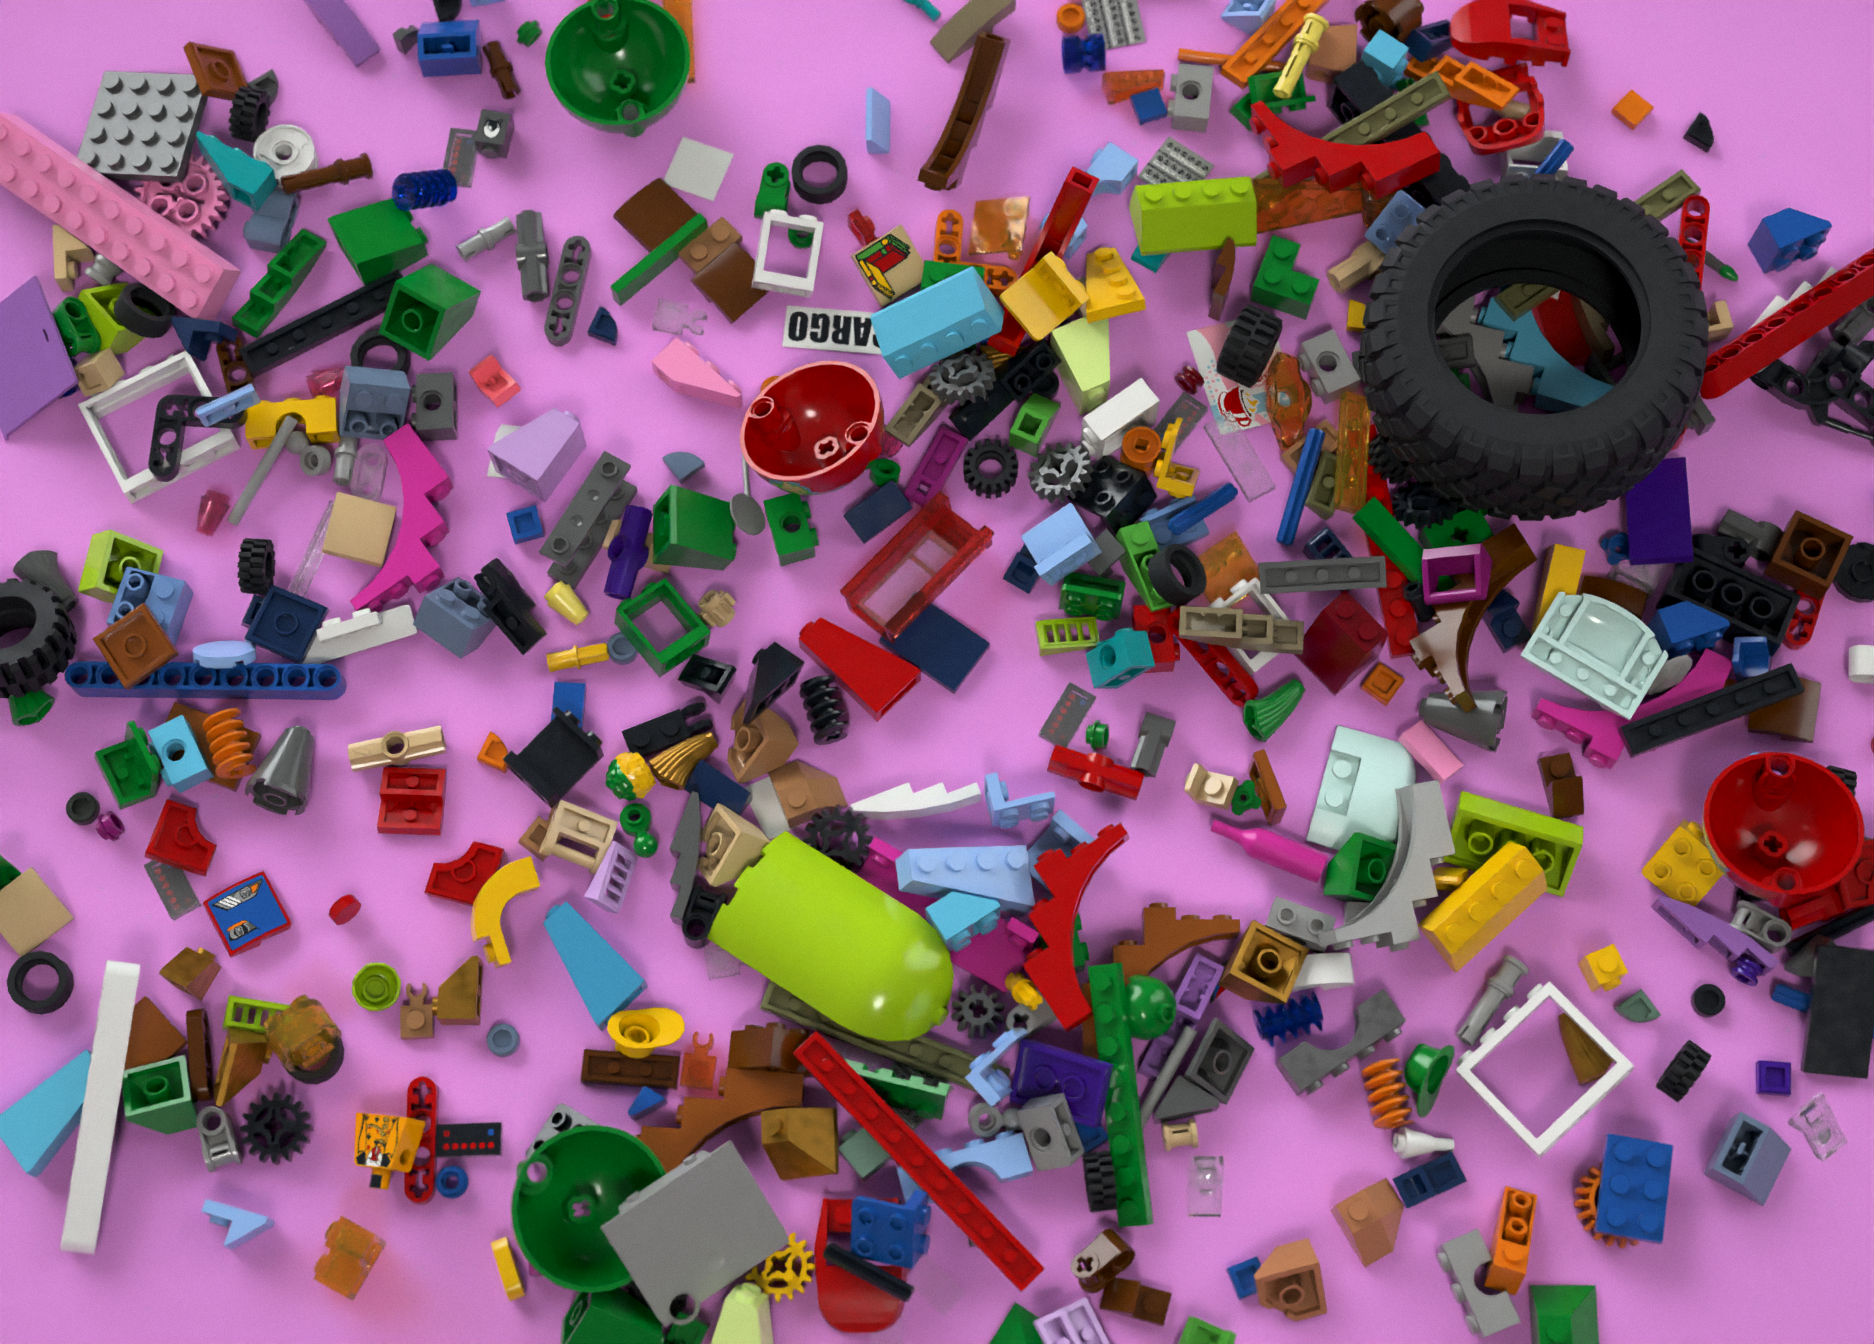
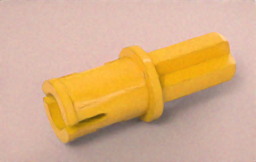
M606 643L580 648L574 645L573 649L546 653L548 668L550 672L577 667L579 670L584 665L608 661V646Z
M1013 972L1007 975L1005 986L1011 992L1013 999L1020 1004H1024L1030 1010H1036L1037 1005L1043 1001L1042 996L1037 992L1036 985L1031 980L1025 979L1019 972H1016V976Z

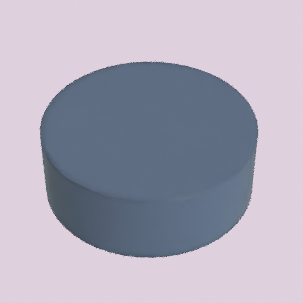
M622 632L613 635L607 643L609 657L616 664L627 665L633 662L638 655V651Z
M498 1024L488 1032L487 1046L494 1055L509 1057L518 1050L520 1037L511 1025Z

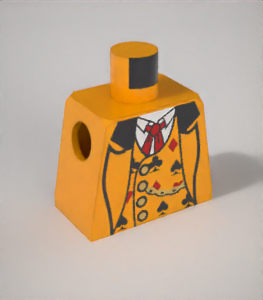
M356 1112L354 1163L356 1166L372 1169L369 1188L389 1190L392 1171L408 1173L412 1169L425 1127V1121L408 1117Z

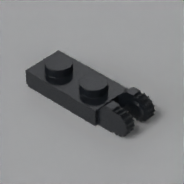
M697 702L686 706L681 711L678 709L623 730L622 734L629 752H638L643 758L667 750L688 738L709 731L713 728L710 719L696 722L688 728L684 721L706 710L705 704Z

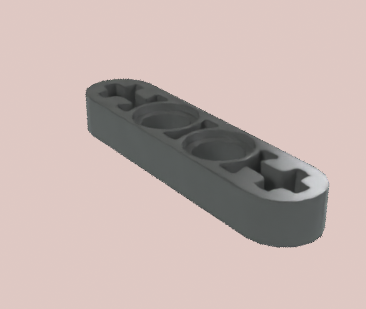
M581 236L570 237L564 244L544 325L547 340L555 346L566 345L573 336L588 273L591 248L588 240ZM577 246H581L583 251L578 253V264L574 263L572 250H576ZM570 271L579 274V279L572 284L566 283L563 280L564 275ZM563 298H569L573 301V305L568 310H560L557 308L558 301ZM558 318L563 319L562 327L564 332H560L559 336H554L553 330H557L559 325Z

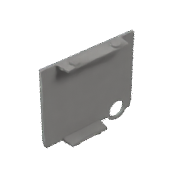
M731 1140L712 1153L702 1150L696 1155L688 1156L683 1160L684 1163L642 1191H636L627 1197V1201L619 1205L620 1214L601 1226V1229L652 1311L665 1326H668L670 1323L684 1325L693 1321L700 1311L701 1302L789 1243L784 1227ZM681 1294L690 1295L695 1303L692 1314L684 1319L674 1318L670 1314L672 1300Z

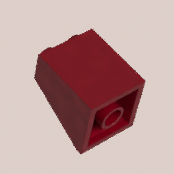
M1344 590L1321 611L1303 636L1302 655H1294L1336 696L1379 657L1389 633Z

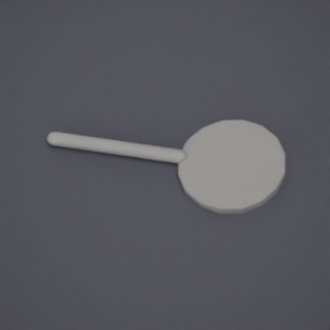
M742 454L744 494L734 495L730 500L729 508L735 524L746 534L755 536L764 530L765 517L760 505L750 497L749 467Z

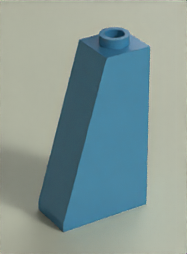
M566 901L561 906L557 904L551 908L546 914L545 918L547 920L543 924L596 1026L603 1031L608 1026V1021L612 1015L619 1011H624L648 986L646 981Z

